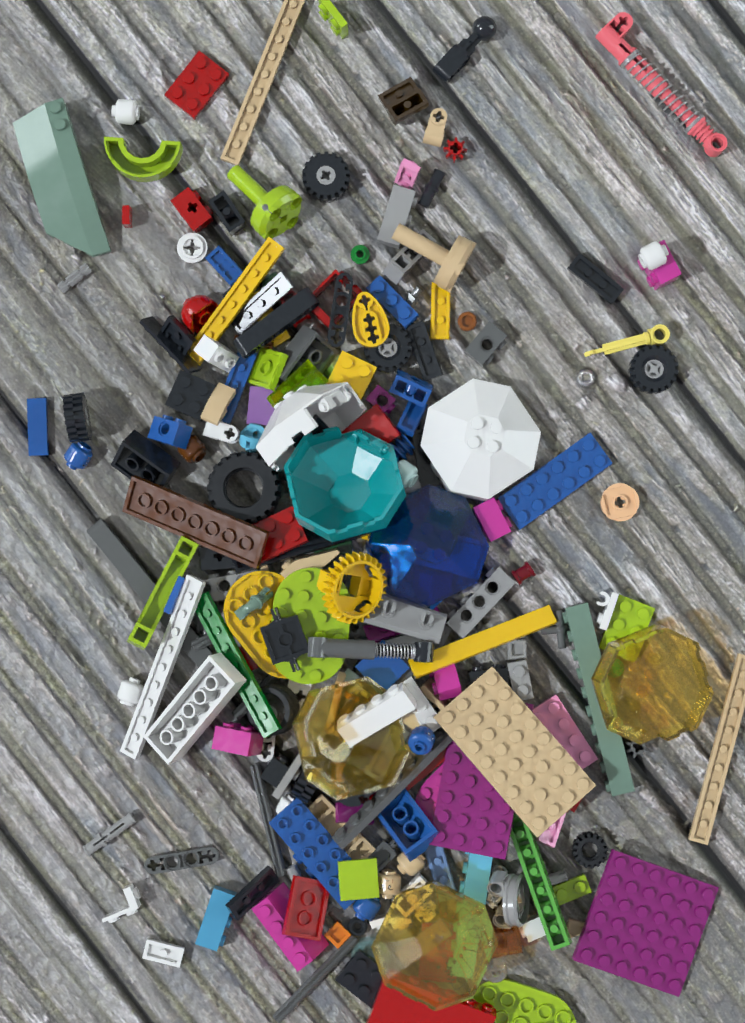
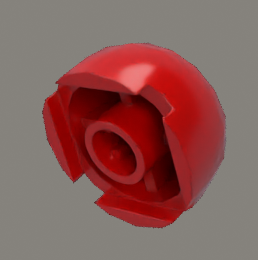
M195 295L188 298L183 303L181 311L184 325L192 333L194 331L199 333L218 307V304L206 295Z

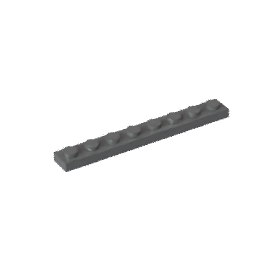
M443 728L434 733L435 742L428 754H415L412 758L408 759L404 766L394 773L390 780L384 786H381L377 793L370 800H367L363 807L353 814L343 827L337 829L331 838L342 850L453 741Z

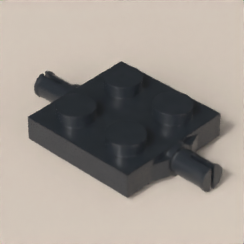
M274 607V609H270L274 620L270 624L260 627L273 665L280 662H289L292 672H296V669L299 671L300 667L297 658L302 654L308 653V642L297 614L281 617L278 607Z

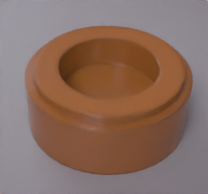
M464 312L458 318L459 328L466 332L473 330L477 324L476 316L471 312Z

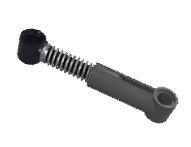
M308 637V657L374 660L375 656L376 658L378 656L379 658L386 656V658L389 657L390 659L391 657H396L397 659L398 657L400 659L402 657L405 659L406 657L407 659H413L414 662L433 663V642H415L412 645L396 643L394 645L393 643L377 644L375 640Z

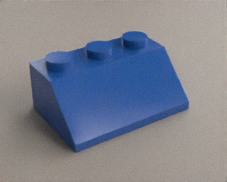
M403 789L377 815L378 820L409 862L425 852L438 834L437 829L406 789Z

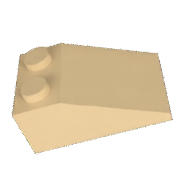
M334 547L298 556L293 560L292 558L288 559L282 564L280 574L286 578L292 572L302 568H323L340 553L339 547Z

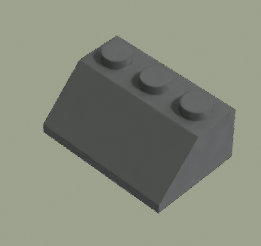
M303 325L283 352L289 356L279 379L295 391L303 385L314 386L338 353V350L330 346L317 332Z

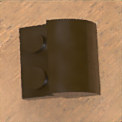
M411 77L378 95L380 102L394 125L429 107L428 100Z

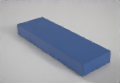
M47 398L27 399L29 456H49Z

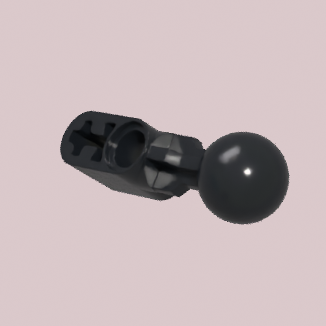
M488 16L477 18L472 26L473 33L467 39H462L459 44H455L434 66L432 71L446 84L450 82L470 60L471 55L476 51L475 46L480 41H488L494 37L497 30L495 21Z

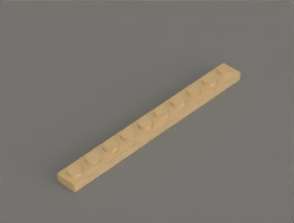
M284 0L220 159L235 166L240 165L306 0Z
M737 653L688 837L690 841L705 845L709 843L745 708V655Z

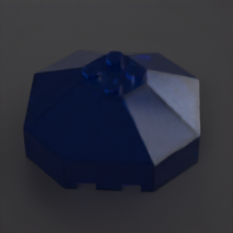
M430 484L407 494L387 527L370 532L365 545L367 552L382 564L381 568L385 570L383 575L387 579L383 582L388 585L385 588L388 595L426 608L478 583L490 547L466 497Z

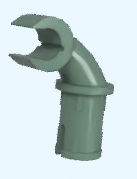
M264 587L258 594L252 595L245 605L243 604L234 611L238 619L242 620L255 609H261L263 604L273 597L272 591L266 595L271 589Z

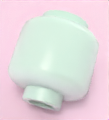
M400 460L398 466L404 488H411L419 477L417 468L406 460Z

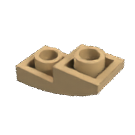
M219 382L205 405L201 419L218 426L227 413L228 405L236 395V389Z

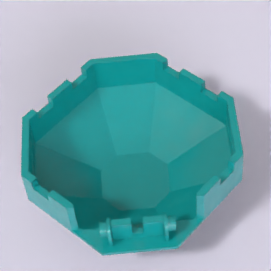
M337 426L324 429V432L315 435L312 433L304 435L283 466L294 507V514L299 525L330 542L386 528L406 497L393 445L362 429L342 434Z

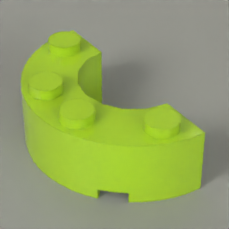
M104 137L105 150L114 167L123 176L137 182H153L164 178L175 169L183 152L181 142L161 140L160 148L155 154L150 157L139 158L127 151V144L124 138Z

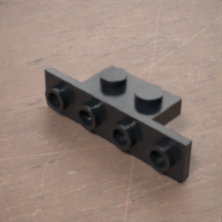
M174 315L168 316L163 326L153 316L140 320L139 323L169 353V356L181 366L182 370L191 374L202 369L190 356L198 340Z

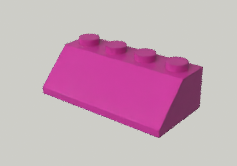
M282 882L251 909L298 972L312 962L329 945V942L323 934L321 941L282 934L290 889Z

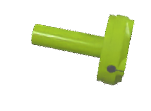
M239 165L229 170L227 178L256 204L251 215V225L265 240L268 237L273 239L296 225L301 210L302 197L292 188L282 185L267 192Z

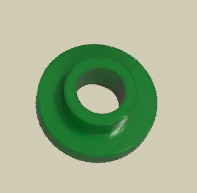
M357 245L351 250V259L354 263L364 264L368 261L370 253L367 247ZM362 251L364 253L363 257H357V252Z

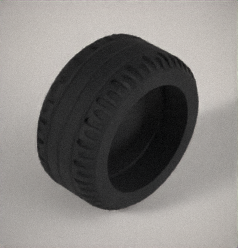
M274 683L261 686L260 688L265 697L269 693L275 694L282 700L285 706V716L280 724L282 729L270 736L288 732L297 723L300 715L298 698L290 688L282 684ZM247 709V716L249 722H251L250 724L252 725V727H254L255 730H257L260 733L249 710Z

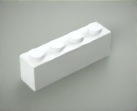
M403 682L398 685L394 684L385 693L375 695L370 702L357 706L349 714L342 715L337 721V731L349 747H352L416 709V699Z

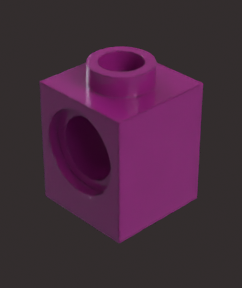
M377 385L366 398V401L371 406L377 404L379 397H386L388 403L385 406H380L384 413L390 414L396 407L394 404L396 399L381 386Z

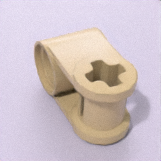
M436 108L431 112L422 143L441 148L447 121V113L444 109ZM437 115H441L439 122H436L435 117Z

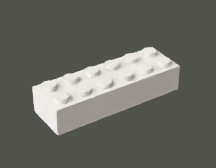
M221 652L209 655L143 737L168 765L180 761L246 682L245 677Z

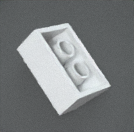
M412 676L403 683L416 699V709L397 719L394 723L410 731V734L418 726H426L434 732L441 727L433 718L437 713Z

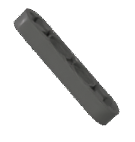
M205 846L153 855L145 861L144 868L149 874H159L211 865L218 860L219 850L214 846ZM208 850L216 854L213 860H210L209 857H204L202 859L203 862H200L199 851H202V855H206ZM189 853H193L197 857V861L193 864L188 863L186 860V856ZM171 856L176 857L178 860V864L175 867H171L167 863V859ZM161 858H164V869H162L163 865H158L156 870H153V867H149L148 864L152 860L155 863H160L162 861Z

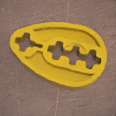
M361 292L358 294L353 306V334L357 342L362 346L375 348L387 340L390 330L389 322L379 302L370 293ZM362 296L370 299L367 303V311L364 304L359 303L362 300ZM366 315H370L371 318L374 317L375 319L372 321V326L377 328L374 330V335L378 336L379 339L374 344L372 341H368L371 334L369 331L366 332L368 322L363 321L366 319Z

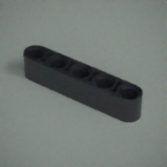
M309 287L302 289L233 341V345L244 359L252 356L313 311L320 304L319 300Z

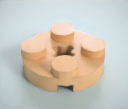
M613 484L602 493L600 499L602 512L608 519L614 521L629 520L639 508V496L627 484ZM617 497H620L621 500H625V503L622 504V508H619L618 505H615Z

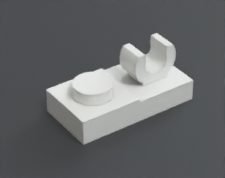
M600 591L599 594L605 596V601H596V604L605 606L602 613H598L596 623L598 624L597 628L607 631L619 594L610 592L608 595L606 592Z

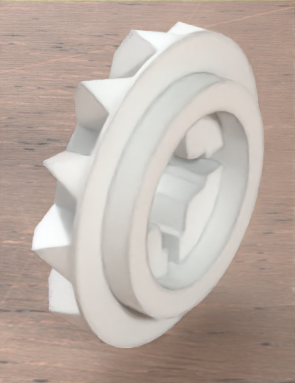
M187 233L179 239L177 252L185 262L193 264L200 262L206 257L208 250L207 242L200 234ZM192 240L195 247L200 248L198 250H194L193 256L190 250L184 249L191 247Z

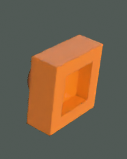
M337 920L326 931L324 936L338 949L351 936V933Z

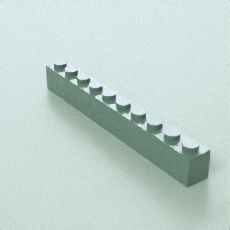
M588 603L564 607L565 612H562L565 624L568 623L570 629L566 631L568 640L573 642L574 649L571 650L573 660H577L579 668H576L579 680L582 679L584 687H580L583 699L587 698L588 705L585 706L587 716L592 717L593 724L590 725L593 736L596 735L598 743H595L597 755L601 754L602 762H599L601 772L606 773L607 780L604 781L606 791L610 792L612 796L633 792L635 789Z

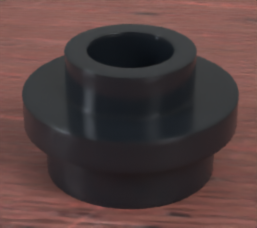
M353 917L349 921L348 928L354 936H362L366 933L368 924L366 920L362 921L357 917ZM356 923H360L362 927L360 929H356L354 925Z

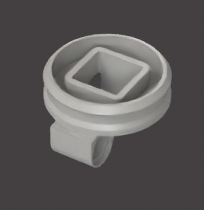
M508 871L493 872L487 885V891L492 896L503 897V903L498 905L493 917L494 925L501 929H511L514 926L522 927L527 921L530 905V892L526 877L523 874H508Z

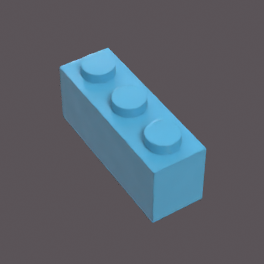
M215 885L195 942L196 945L217 951L219 946L223 947L226 935H223L225 928L229 929L233 918L229 916L230 911L225 905L237 892Z

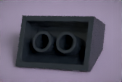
M134 429L122 441L111 466L130 480L132 476L136 475L166 487L181 463Z

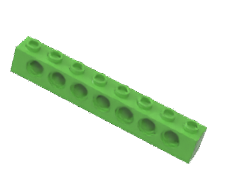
M514 813L511 838L551 951L568 946L572 943L540 850L535 841V836L518 815Z

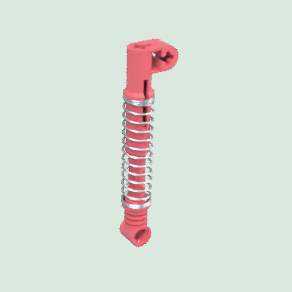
M626 12L618 13L598 32L595 38L618 60V65L622 69L626 68L628 70L627 74L630 72L633 75L632 79H637V84L640 83L643 86L642 90L646 89L648 95L651 94L654 97L653 100L657 97L661 99L658 105L663 102L666 104L663 111L669 107L672 110L669 116L675 113L677 116L674 121L680 118L682 122L679 126H682L684 123L686 124L684 132L693 137L697 136L696 140L700 139L699 143H704L702 146L708 156L718 157L727 147V138L723 134L714 133V129H710V125L707 126L706 117L703 114L699 115L700 111L693 113L694 106L687 107L689 100L682 102L684 95L677 97L679 90L672 92L673 84L669 85L668 79L664 80L662 78L663 74L657 73L658 68L653 69L652 63H648L647 58L642 57V53H639L640 50L632 47L624 39L633 25V18ZM621 24H624V25H622V26L620 27L619 31L617 32V31H616L617 26H618V25H621ZM712 142H716L719 148H715Z

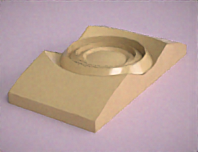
M323 794L308 807L310 812L331 836L335 834L337 829L346 824L336 823L335 805ZM361 832L344 848V851L352 860L368 858L376 850Z

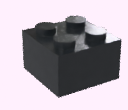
M180 370L165 405L202 422L201 414L216 385Z

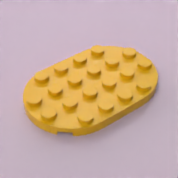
M270 571L248 573L235 581L227 592L223 609L226 625L261 670L271 676L288 679L273 665L260 627L271 623L272 614L270 609L273 608L274 596L280 583L285 578L278 573ZM264 587L270 588L271 590L266 595L272 591L273 597L266 601L261 609H255L245 618L239 620L234 611L243 604L245 605L252 595L258 594Z

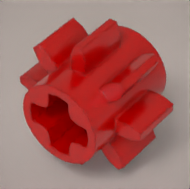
M457 137L452 142L447 140L448 147H443V151L448 152L446 159L450 157L453 159V163L458 158L463 160L462 153H467V149L463 148L465 141L460 143L457 141ZM453 147H457V153H453Z

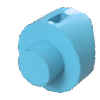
M254 423L247 425L240 432V446L245 448L247 452H256V445L264 428Z

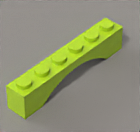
M183 536L180 537L126 642L142 650L146 648L164 613L165 605L178 576H183L199 544Z

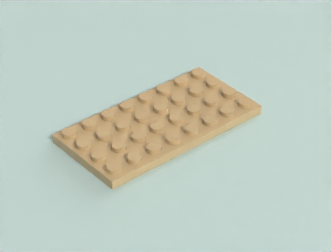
M493 667L488 669L433 717L537 838L597 786Z

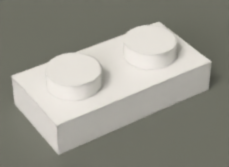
M147 938L142 958L180 968L185 947Z

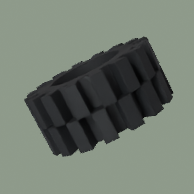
M588 831L589 833L583 832L582 835L576 836L577 839H574L571 849L579 865L584 866V868L590 867L593 869L595 866L599 867L601 863L605 862L604 859L605 857L607 858L608 847L601 836ZM586 843L596 845L597 852L593 857L583 855L582 849Z

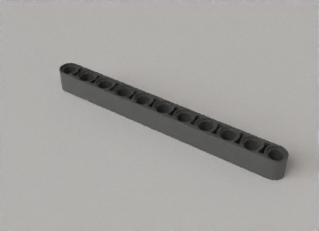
M100 518L86 530L87 533L141 599L147 603L156 582L108 524ZM166 612L163 613L160 619L165 628H167L171 614ZM190 625L182 648L199 668L207 657L214 653L208 646L197 652L193 650L191 642L200 636Z

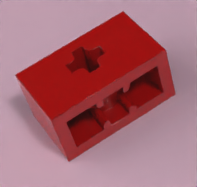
M187 187L170 201L192 231L198 233L213 221L211 216L213 212L207 204L205 206L202 205L199 201L202 198L195 189L192 191ZM190 207L196 208L197 212L191 211Z

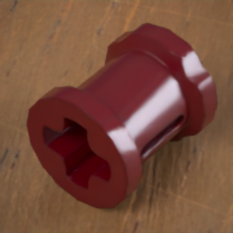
M527 561L517 570L510 571L519 586L530 576H536Z

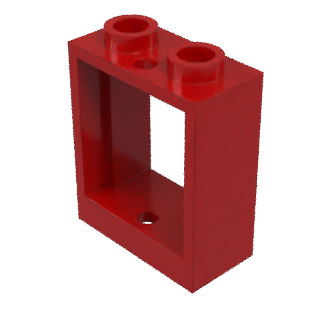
M335 269L313 291L316 298L336 280L339 274L344 272H338ZM347 277L339 281L345 288L346 284H350L347 281ZM356 284L353 285L352 295L355 299L350 303L349 312L353 309L358 294L363 292ZM317 306L311 312L329 329L330 317ZM338 315L334 319V323L337 325L344 317Z

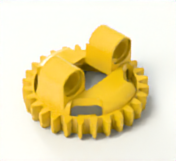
M353 551L352 555L346 553L345 558L340 556V563L334 561V568L329 567V570L320 569L316 587L325 593L322 600L327 602L323 606L328 608L327 613L332 614L331 617L347 624H357L358 621L363 622L364 618L370 619L369 613L375 614L374 609L376 607L380 608L378 603L379 601H384L381 597L382 594H386L383 588L388 585L383 583L387 577L383 575L385 570L381 568L382 564L376 558L367 553ZM365 564L370 566L369 569L372 572L373 576H369L367 570L365 569ZM344 574L352 575L348 591L354 597L339 595ZM367 600L370 602L360 608L361 612L355 611L356 606L362 601Z

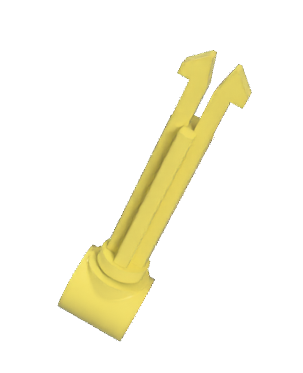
M658 324L653 328L647 329L643 334L602 344V348L585 352L584 355L588 357L603 352L604 355L642 345L660 346L669 339L670 331L665 325ZM659 330L663 333L662 340L655 338V331Z

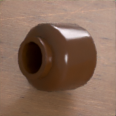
M196 435L190 436L186 450L178 448L179 454L189 463H198L206 455V445Z

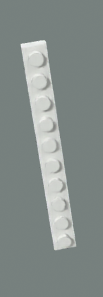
M186 575L120 752L135 760L140 758L146 742L143 736L153 724L206 584L205 581L193 575Z

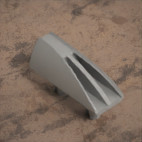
M382 594L381 598L384 601H379L378 605L380 608L376 607L374 609L375 614L369 613L370 619L365 618L363 622L439 644L447 614L388 594Z

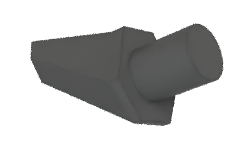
M418 285L413 291H408L406 302L412 308L419 301L418 296L423 291Z

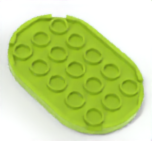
M306 567L296 570L280 583L274 596L273 609L278 607L281 617L297 614L307 642L308 637L349 638L350 624L340 622L331 617L332 614L327 613L328 608L323 606L327 602L322 600L325 593L316 587L320 569L323 568ZM342 581L339 595L350 596L347 587ZM305 653L297 658L300 667L299 671L296 669V672H292L289 662H280L275 664V666L282 675L294 682L316 684L332 677L341 668L345 658L308 657V653Z
M505 978L488 980L476 987L469 995L479 1003H489L496 1008L497 1017L494 1023H576L572 1010L563 999L553 993Z

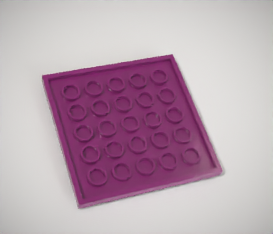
M612 849L572 959L679 997L719 887Z

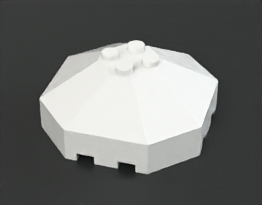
M473 378L428 407L420 446L430 459L431 469L440 479L448 494L487 501L534 470L541 431L511 386Z
M348 382L315 386L303 385L296 392L290 391L283 396L284 400L274 406L275 410L256 445V449L267 465L279 472L284 469L283 466L295 450V447L292 446L295 443L292 437L301 431L306 436L318 427V424L313 419L315 414L329 428L337 426L342 432L367 408Z

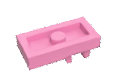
M404 158L394 182L412 190L421 167L414 161Z
M566 813L538 838L536 837L535 841L550 848H555Z

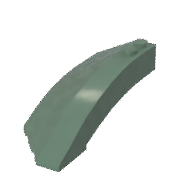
M63 98L44 103L13 122V126L47 235L63 241V243L85 252L89 256L96 257L111 252L110 245L83 162L68 107Z

